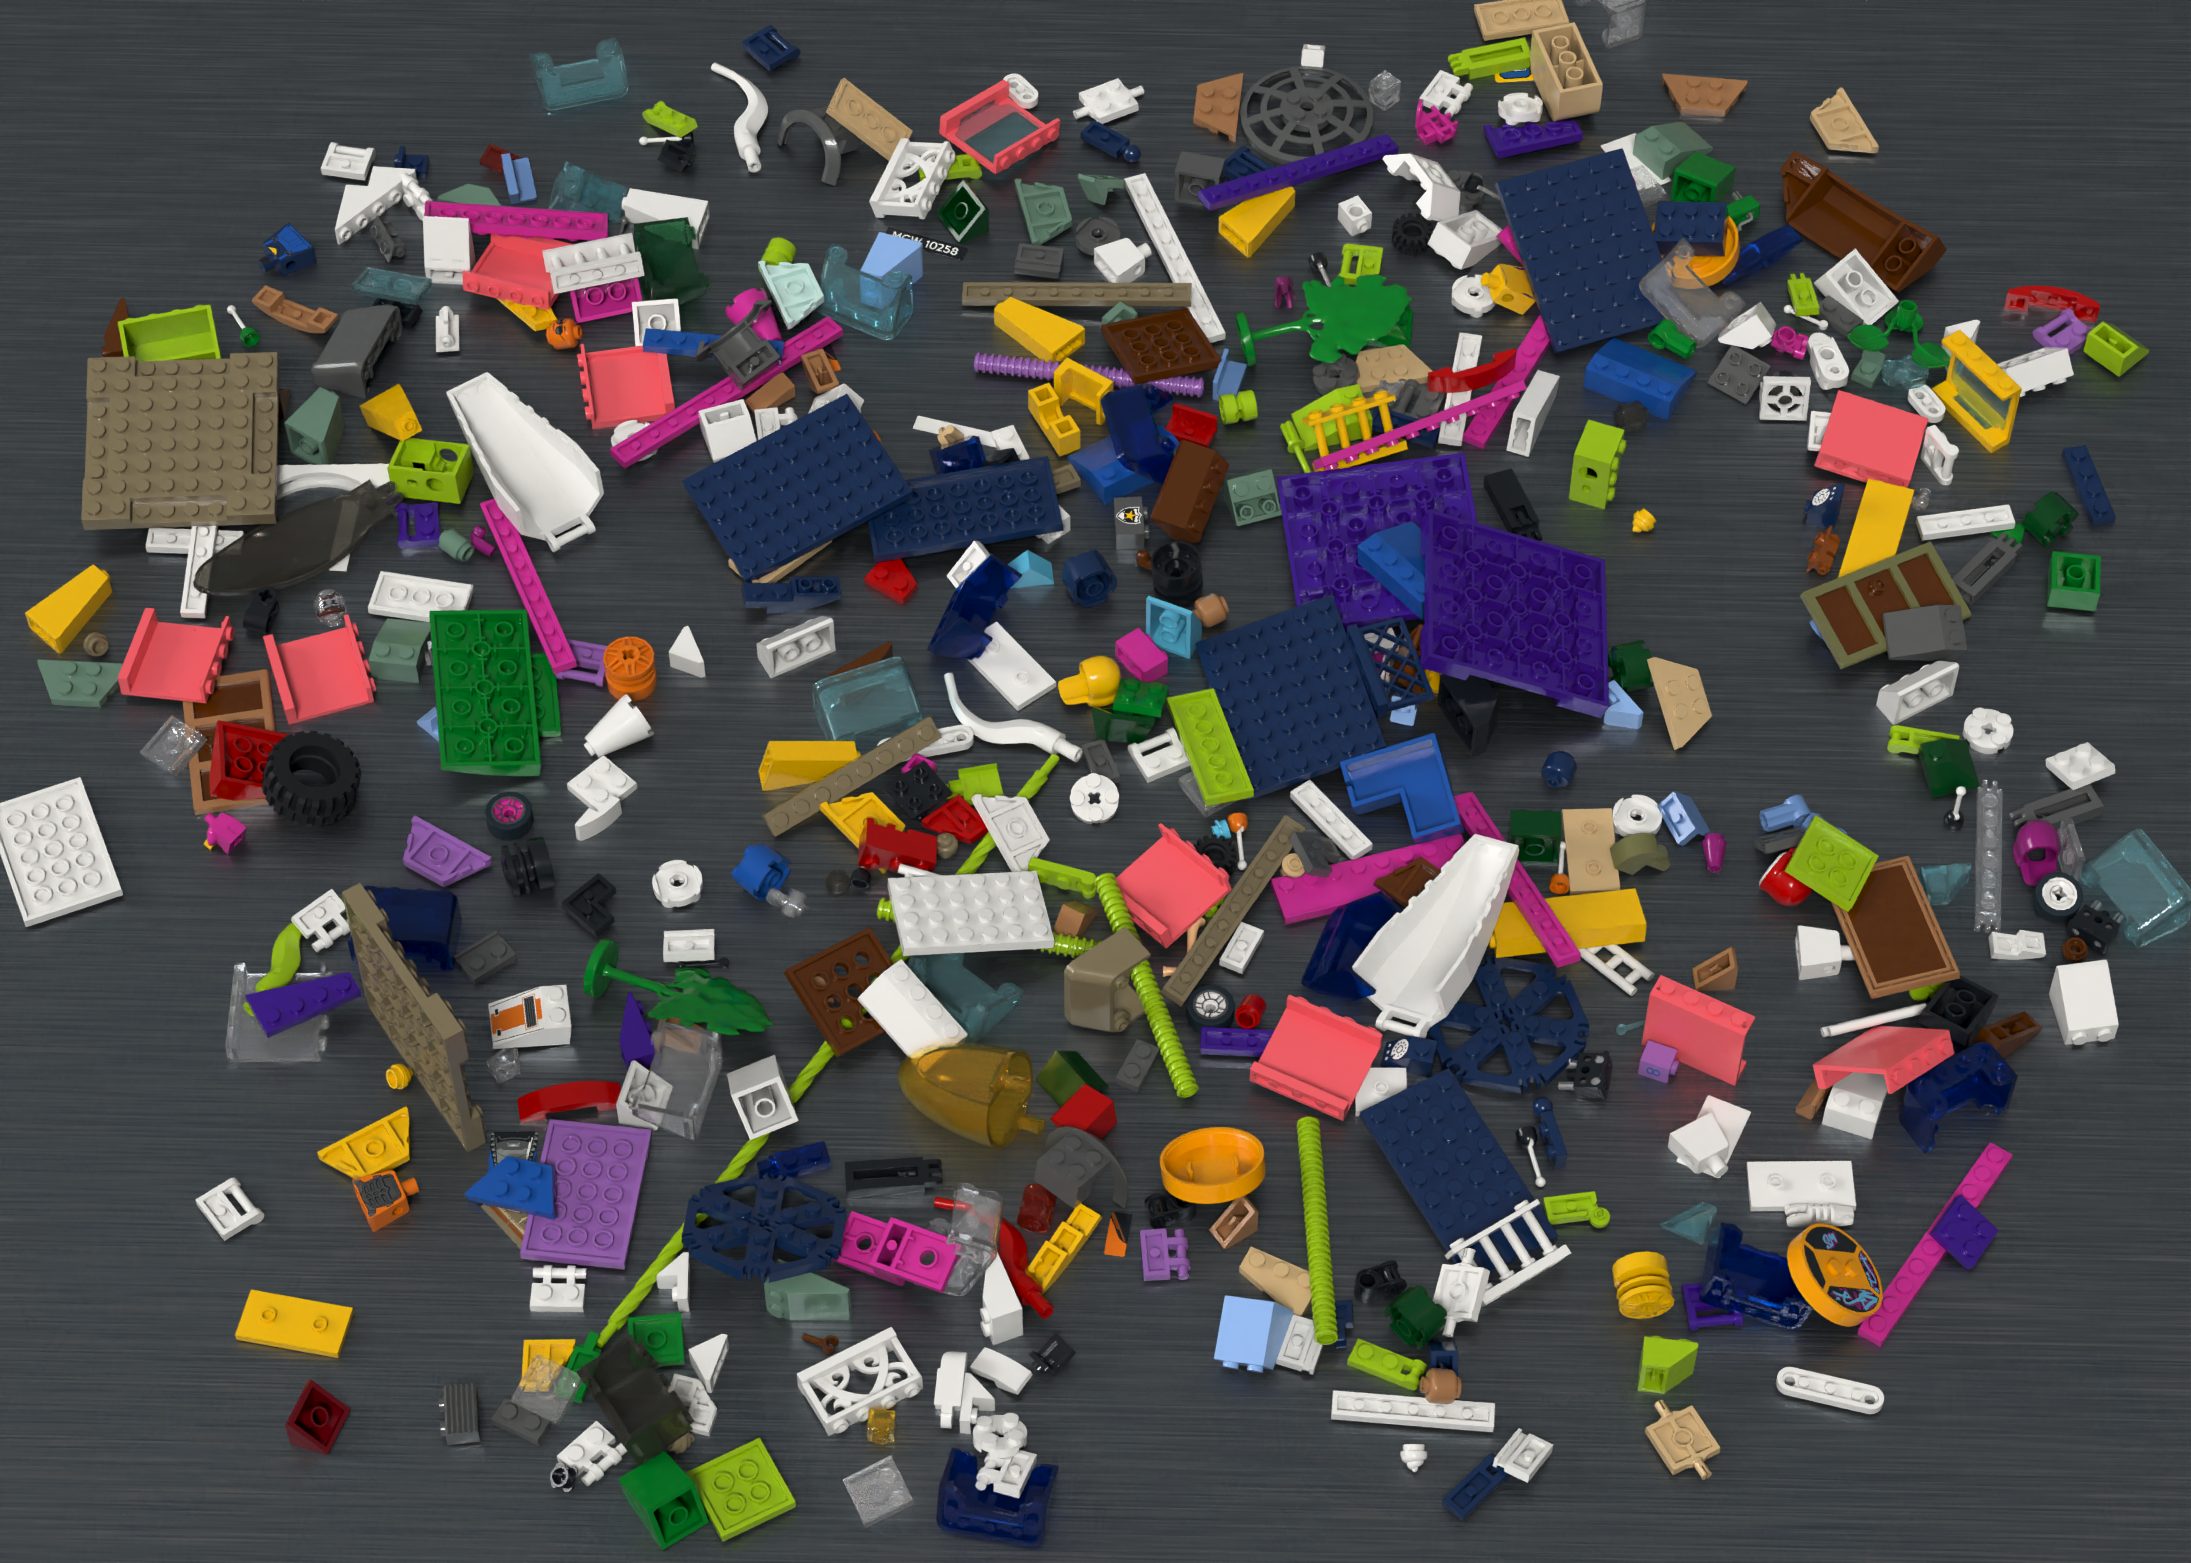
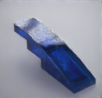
M1788 224L1749 243L1740 249L1735 267L1721 280L1722 284L1727 288L1743 275L1748 278L1763 265L1767 269L1803 241L1802 238Z

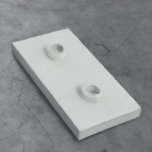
M380 571L368 606V613L430 623L429 611L468 610L474 586L471 584Z
M998 622L993 623L958 645L959 652L1017 711L1056 687V681Z
M1767 1161L1746 1163L1750 1211H1785V1206L1789 1204H1811V1206L1813 1204H1826V1206L1834 1204L1851 1206L1853 1211L1856 1210L1851 1161Z

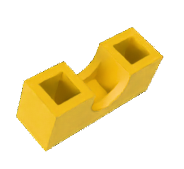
M1050 383L1028 390V409L1059 457L1081 449L1080 429L1071 415L1063 416L1059 397Z

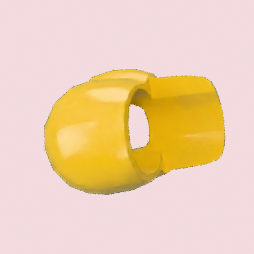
M1093 656L1083 660L1079 664V674L1058 682L1059 693L1063 702L1066 705L1087 703L1091 707H1102L1112 704L1121 682L1120 668L1116 661L1108 656Z

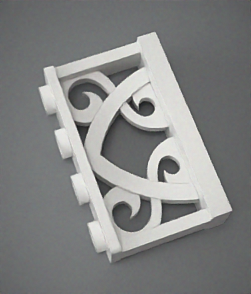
M909 138L900 139L869 201L875 217L884 218L885 215L915 216L920 219L926 218L952 163L955 161V152L949 141H944V143L910 142ZM920 168L926 178L907 189L902 181L903 178L912 175ZM910 199L912 203L905 202V200Z
M892 1327L797 1373L798 1388L805 1395L828 1436L834 1433H842L850 1425L858 1421H866L874 1413L882 1409H890L896 1402L906 1397L911 1398L923 1389L922 1376L902 1347ZM893 1350L900 1362L888 1363L887 1353ZM873 1360L872 1366L877 1367H866L864 1364ZM857 1369L865 1374H878L876 1383L869 1394H856L844 1391L850 1380V1371ZM899 1369L905 1371L908 1377L894 1384L893 1380L901 1378V1376L894 1372H888L889 1370ZM842 1376L843 1381L835 1387L839 1382L834 1381V1379ZM816 1388L827 1394L821 1403L813 1391ZM834 1398L836 1399L834 1411L837 1407H843L844 1410L830 1415L826 1411V1406Z

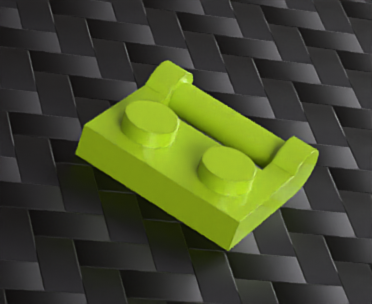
M1356 244L1343 245V260L1341 272L1338 276L1345 278L1344 284L1356 285V280L1359 276L1380 275L1383 256L1382 247ZM1359 256L1356 274L1350 273L1352 257Z

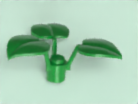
M1910 300L1901 301L1899 306L1886 315L1885 324L1888 326L1886 332L1882 333L1878 327L1873 325H1860L1847 334L1848 339L1855 346L1867 351H1880L1888 347L1889 342L1885 337L1889 336L1892 329L1913 332L1916 349L1912 351L1911 357L1915 363L1925 368H1940L1948 366L1951 357L1940 346L1930 342L1923 343L1922 345L1919 344L1917 331L1923 328L1924 321L1917 313V304Z

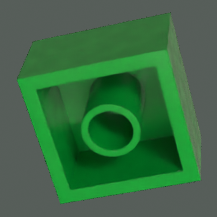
M2052 551L2048 567L2047 606L2096 611L2100 596L2101 556Z

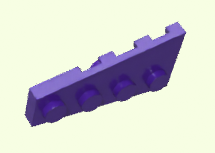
M1576 121L1546 122L1545 126L1525 123V127H1512V125L1503 124L1502 128H1492V125H1483V133L1497 158L1583 141V133Z

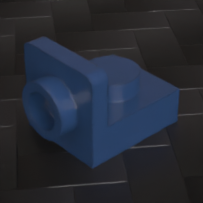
M400 146L399 154H395L394 165L395 168L415 169L417 178H427L429 155H407L405 146Z

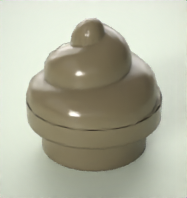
M91 633L84 640V649L91 656H101L108 650V640L102 633Z
M947 832L938 835L937 854L944 858L953 856L958 850L957 838Z
M675 1426L666 1433L667 1449L674 1451L676 1454L684 1453L691 1446L692 1442L695 1441V1437L681 1426Z

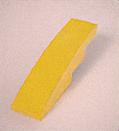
M1079 1204L1074 1209L1066 1223L1062 1221L1050 1241H1045L1028 1267L1029 1274L1042 1286V1295L1071 1263L1102 1219L1101 1215L1083 1204Z

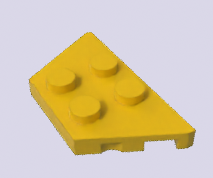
M873 792L861 794L858 797L842 798L841 802L832 804L823 802L820 804V810L858 849L859 838L867 817L874 819V824L887 827V824L890 823L895 825V830L905 831L906 825ZM878 868L883 874L887 871V869Z
M407 1106L318 1151V1158L354 1179L389 1171L410 1160V1122Z

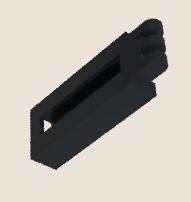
M1512 468L1484 476V488L1507 531L1533 539V535L1535 540L1542 541V535L1538 529L1539 518ZM1511 509H1514V511L1518 510L1516 518H1519L1520 521L1516 522L1510 511Z
M923 1157L845 1162L847 1199L925 1194V1187H939L943 1185V1179L941 1178L942 1162L940 1159L923 1160ZM907 1173H915L916 1176L908 1177ZM898 1174H905V1177L898 1178Z

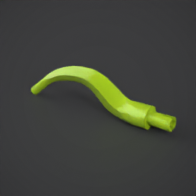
M293 922L277 937L272 951L271 969L255 985L256 992L288 986L294 977L301 961L299 944L302 933ZM244 1003L245 1011L249 1015L255 1016L248 1003Z

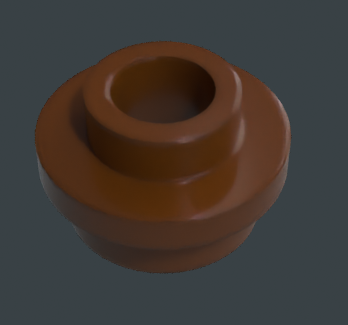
M2074 937L2063 944L2062 953L2069 961L2080 962L2087 957L2088 947L2082 939Z

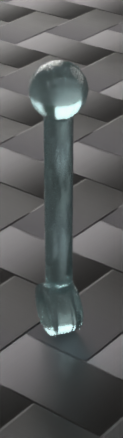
M1645 1020L1626 1026L1619 1024L1616 1032L1619 1035H1624L1627 1030L1644 1026Z

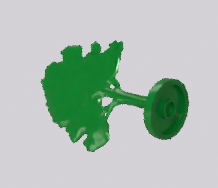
M1379 274L1359 276L1355 287L1344 284L1345 278L1338 276L1331 282L1332 287L1321 285V281L1313 279L1311 282L1305 281L1302 289L1305 291L1306 304L1309 310L1303 314L1302 318L1296 321L1251 332L1245 313H1235L1239 339L1247 366L1257 365L1253 342L1299 330L1308 332L1313 338L1314 342L1312 343L1309 355L1315 360L1327 364L1334 363L1342 357L1338 349H1343L1350 354L1357 355L1363 346L1368 345V341H1377L1380 337L1388 335V332L1400 321V316L1412 300V297L1407 296L1406 287L1401 285L1383 286L1382 284L1387 277ZM1318 322L1324 324L1322 330H1315L1309 327L1310 324Z
M608 938L600 940L589 958L583 982L584 993L587 996L593 998L602 996L612 979L657 993L662 1000H659L652 1011L648 1012L649 1017H654L657 1020L680 1018L679 1022L685 1027H693V1023L706 1022V1029L728 1036L740 1035L737 1029L763 1032L766 1030V1026L773 1025L764 1011L765 1008L754 995L736 988L726 978H706L710 977L711 974L703 968H677L674 971L677 980L670 983L648 980L616 968L619 954L617 942ZM669 988H681L683 992L670 990Z

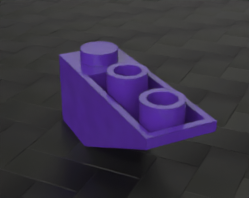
M629 992L627 995L619 1039L621 1056L627 1070L631 1061L634 1060L646 1069L659 1066L657 1055H660L661 1051L657 1040L652 1041L650 1037L653 1034L648 1020H643L641 1016L644 1014L640 1000L635 1001L632 992Z

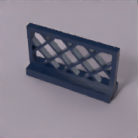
M1403 617L1358 628L1357 624L1347 626L1346 639L1354 654L1377 719L1386 717L1388 711L1434 700V694L1424 669L1421 668L1420 659ZM1399 626L1401 630L1398 638L1386 633L1389 628ZM1374 633L1379 638L1374 644L1366 640L1364 635ZM1383 638L1395 643L1391 650L1379 646ZM1398 645L1409 650L1407 657L1395 653ZM1375 651L1387 655L1383 663L1373 659L1372 656ZM1391 658L1402 662L1399 670L1387 666ZM1406 665L1416 668L1417 673L1414 677L1403 673ZM1383 670L1395 675L1391 683L1381 679L1380 675ZM1398 678L1411 682L1407 690L1395 686ZM1414 685L1424 688L1426 694L1416 695L1410 691ZM1391 690L1403 695L1401 700L1390 703L1388 695Z

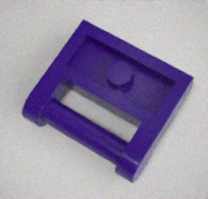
M437 502L415 505L399 503L395 506V514L398 516L399 524L398 547L407 549L439 545L440 522ZM415 516L416 536L409 535L408 517Z
M1734 1279L1682 1284L1681 1293L1689 1331H1696L1699 1327L1733 1324L1734 1327L1743 1325V1317ZM1731 1309V1314L1697 1317L1696 1312Z

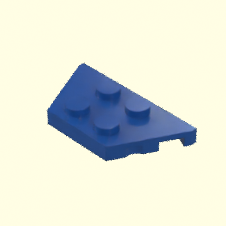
M506 1156L467 1190L465 1196L469 1201L555 1220V1170L551 1165Z

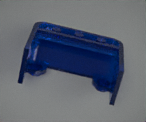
M1148 383L1107 392L1101 397L1100 401L1117 459L1125 468L1163 485L1176 453V446L1169 437L1159 434L1154 415L1174 399L1173 396Z
M991 553L954 591L927 650L936 656L972 660L975 657L978 659L993 639L984 632L993 612L998 607L1000 609L1004 607L1009 599L1007 596L1008 590L1022 577V574Z
M1382 891L1336 908L1329 916L1302 977V985L1312 992L1346 1003L1356 1002L1359 999L1374 995L1376 989L1353 971L1352 966L1376 933L1397 912L1401 913L1403 909Z

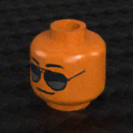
M570 318L554 320L546 330L547 341L549 345H552L557 350L575 348L578 345L579 339H582L581 326L577 325Z

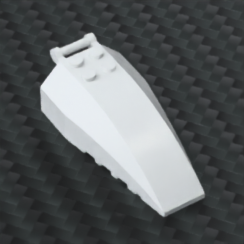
M488 372L446 392L463 434L470 445L473 456L498 507L521 535L545 540L552 552H556L561 549V546L585 534L590 535L596 532L589 516L604 494L600 470L575 441L560 429L556 430L552 427L546 418L538 416L531 406L523 404L516 394L508 391L506 386ZM580 523L582 524L581 526H579V527H577V528H575V529H573V530H571V531H569V532H567V533H565V534H563V535H561V536H559V537H557V538L555 537L556 535H558V534H560V533H562V532H564V531H566V530H568V529H570V528H572V527H574V526H576V525H578V524H580Z
M1474 834L1454 854L1453 858L1441 868V873L1433 881L1429 880L1425 884V889L1417 897L1413 896L1408 901L1409 905L1401 913L1397 912L1376 933L1352 966L1360 992L1382 1010L1376 1020V1029L1382 1031L1391 1030L1407 1036L1426 1038L1429 1028L1447 1017L1472 982L1486 951L1512 878L1519 853L1518 845ZM1392 1017H1396L1402 1020L1416 1023L1417 1025L1416 1027H1413L1403 1023L1392 1021L1391 1019Z

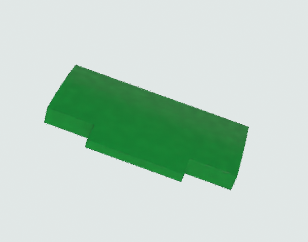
M527 610L429 611L441 770L496 776H540L541 761L538 737L561 736L556 674L554 675L545 653L531 654Z

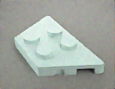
M758 261L760 272L787 329L793 328L824 302V295L808 263L791 264L789 262H779V265H766V261Z

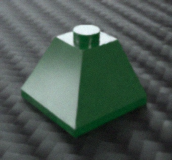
M1943 738L1920 744L1918 755L1931 799L1954 794L1959 786H1963L1966 791L1980 787L1966 740Z

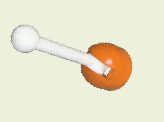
M1233 813L1227 818L1228 826L1232 832L1237 834L1239 852L1237 866L1240 870H1245L1247 862L1244 861L1242 833L1247 829L1248 819L1244 813Z
M1561 841L1558 873H1555L1550 879L1549 889L1555 894H1565L1570 888V880L1563 873L1564 852L1566 850L1564 841Z

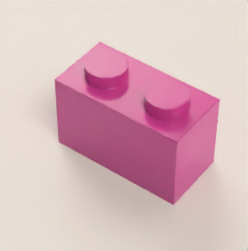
M1139 628L1115 641V656L1137 680L1151 683L1168 673L1169 659L1167 654L1162 649L1159 650L1148 634H1144Z

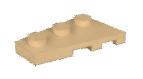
M1250 1247L1239 1267V1272L1260 1291H1265L1271 1296L1275 1303L1293 1310L1294 1315L1304 1317L1312 1300L1309 1271L1254 1247Z

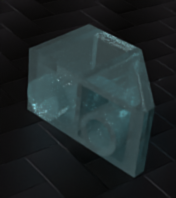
M1954 863L1944 866L1930 865L1921 868L1919 881L1930 906L1946 905L1953 900L1969 880L1972 868L1971 863Z

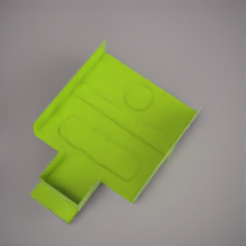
M997 763L958 769L959 780L948 781V784H946L953 793V795L946 799L954 798L959 794L964 796V800L969 805H974L971 798L976 794L992 798L996 795L1005 796L998 774Z

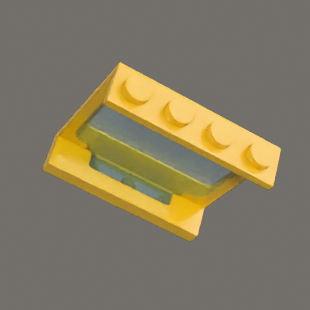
M1959 329L1941 341L1952 354L1946 380L1931 390L1942 401L1946 410L1990 453H1993L2007 445L2010 441L2022 388Z

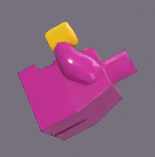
M210 812L204 818L209 824L207 839L204 845L209 850L218 844L225 853L229 854L236 845L245 839L247 827L236 818L223 812L218 817Z

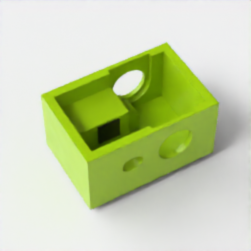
M1588 420L1574 453L1569 492L1570 500L1601 509L1606 508L1608 501H1613L1616 492L1614 486L1619 476L1621 454L1624 453L1627 440H1623L1624 429Z
M408 438L400 441L387 467L393 496L461 504L474 475L469 444ZM442 449L454 451L457 455V460H445L440 455V451Z

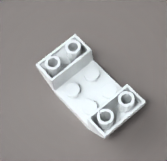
M1410 153L1385 155L1383 157L1384 162L1388 166L1387 170L1392 175H1400L1409 181L1421 182L1420 185L1426 192L1416 204L1422 210L1421 215L1425 219L1439 222L1459 215L1461 192L1438 162Z

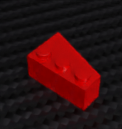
M867 817L859 838L858 866H864L870 870L882 868L898 872L901 863L933 872L936 865L937 836L909 829L907 833L895 830V825L888 823L887 827L874 824V819Z

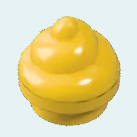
M1642 508L1640 512L1636 511L1633 514L1632 531L1637 533L1642 531L1648 532L1654 528L1653 524L1656 522V519L1646 509Z
M394 1064L386 1071V1079L391 1088L404 1089L410 1083L414 1073L403 1064Z

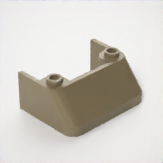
M1126 927L1074 959L1065 968L1064 1013L1065 1018L1071 1025L1111 1033L1122 1032L1131 1022L1145 1014L1144 1008L1141 1005L1142 1001L1139 1000V995L1128 983L1130 970L1151 957V954Z

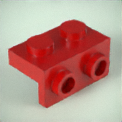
M1175 403L1172 417L1165 430L1172 433L1179 443L1180 440H1186L1209 448L1218 430V417L1208 412H1202Z

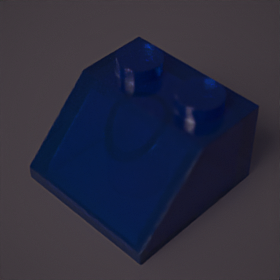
M974 435L928 450L937 475L983 467L981 462L986 459L980 438Z

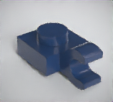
M1352 1300L1335 1301L1336 1326L1338 1328L1336 1348H1347L1346 1329L1354 1328Z

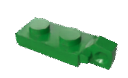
M590 1331L585 1344L579 1343L578 1346H575L558 1386L557 1397L583 1404L601 1360L602 1349H599L597 1345L600 1333Z

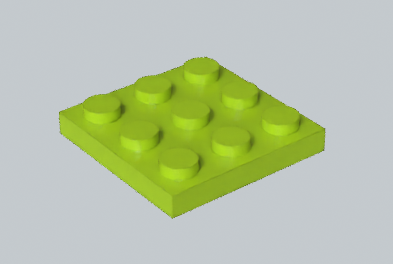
M1815 815L1784 871L1843 910L1849 912L1879 856Z
M760 1438L686 1472L688 1477L694 1482L703 1507L722 1542L796 1507V1501Z

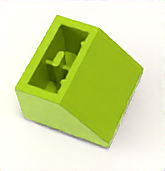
M2103 321L2088 333L2083 352L2120 377L2145 357L2150 350L2114 324Z
M1644 1336L1637 1391L1665 1394L1692 1375L1698 1343L1687 1339L1672 1340L1664 1339L1661 1336Z

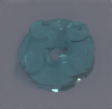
M1911 355L1904 356L1903 359L1885 360L1882 368V380L1892 387H1896L1897 383L1903 384V389L1918 388L1926 384L1929 368L1915 363Z

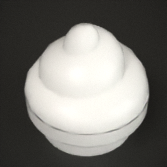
M1404 1444L1403 1451L1400 1452L1402 1461L1413 1472H1416L1418 1467L1427 1459V1451H1425L1424 1444Z

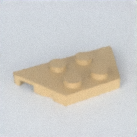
M1839 88L1835 96L1831 99L1827 98L1820 107L1815 108L1810 113V120L1828 150L1878 153L1879 146L1843 88Z
M1404 344L1359 351L1355 362L1360 372L1357 384H1359L1362 393L1404 387L1408 379H1414L1419 384L1428 383V372H1432Z
M1657 657L1647 659L1674 750L1682 748L1712 717L1698 669Z

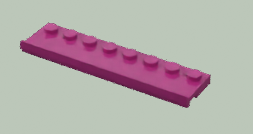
M1461 834L1329 865L1332 872L1327 878L1311 876L1306 872L1298 878H1292L1287 875L1271 879V888L1279 909L1282 911L1285 925L1390 900L1392 899L1373 885L1376 879L1383 878L1393 873L1394 870L1402 866L1405 867L1420 857L1441 870L1465 842Z

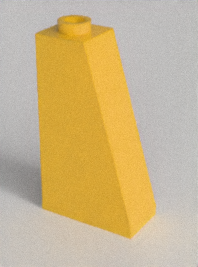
M1291 186L1243 201L1219 216L1218 232L1247 258L1251 257L1295 207L1296 193L1294 188Z
M1013 297L1000 302L994 308V324L1039 359H1045L1046 362L1052 360L1053 363H1056V361L1062 362L1085 344L1084 327Z
M400 384L393 386L359 406L369 427L400 441H404L422 431L414 410Z
M94 564L25 612L29 628L58 654H61L112 593L109 574L103 569H98Z
M769 741L758 771L762 791L818 782L861 756L860 752L856 750L855 741Z

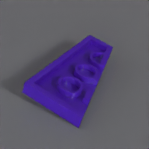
M350 972L247 994L245 998L266 1037L269 1038L361 997V992Z

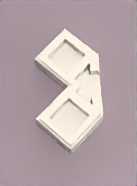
M674 1373L666 1395V1401L690 1407L683 1428L689 1432L710 1436L718 1414L715 1404L711 1401L699 1379Z

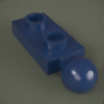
M1095 120L1080 133V139L1115 158L1122 153L1126 161L1134 163L1141 156L1140 149L1136 145H1130L1129 138Z
M1546 1097L1537 1098L1533 1103L1532 1109L1534 1114L1541 1118V1123H1538V1131L1541 1139L1545 1138L1546 1140L1545 1150L1547 1158L1553 1161L1555 1169L1566 1167L1567 1151L1553 1113V1104Z

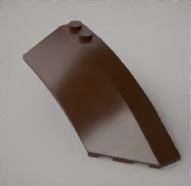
M1794 150L1781 167V176L1784 182V203L1786 204L1787 211L1786 222L1840 260L1856 249L1884 284L1897 293L1931 270L1947 249L1938 236L1879 204L1829 171L1828 168Z

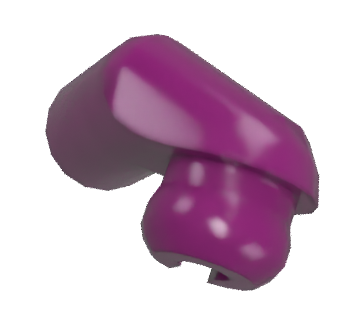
M478 525L470 533L472 545L480 552L492 557L496 547L485 541L484 536L487 530Z

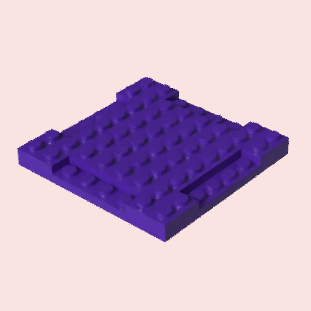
M1465 453L1276 477L1296 607L1332 594L1346 634L1347 626L1357 624L1358 627L1367 626L1403 617L1404 621L1420 619L1358 564L1357 546L1376 532L1411 521L1421 529V520L1428 509L1478 523Z
M1428 509L1421 520V557L1425 558V625L1421 629V668L1462 680H1467L1469 675L1477 676L1555 698L1556 706L1601 718L1609 708L1605 560Z

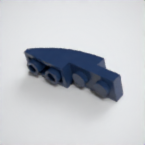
M791 577L790 583H742L741 587L744 608H765L766 614L815 608L841 599L842 596L838 577Z

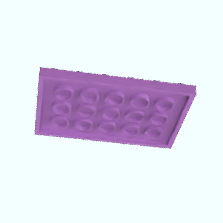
M549 1119L540 1163L551 1165L555 1170L556 1182L554 1183V1188L556 1190V1199H554V1210L556 1211V1218L553 1220L528 1214L520 1251L521 1259L625 1270L653 1136L652 1130Z

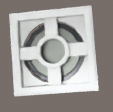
M1785 370L1777 371L1771 376H1763V382H1760L1761 390H1759V419L1806 421L1811 385L1810 377H1797L1796 374Z

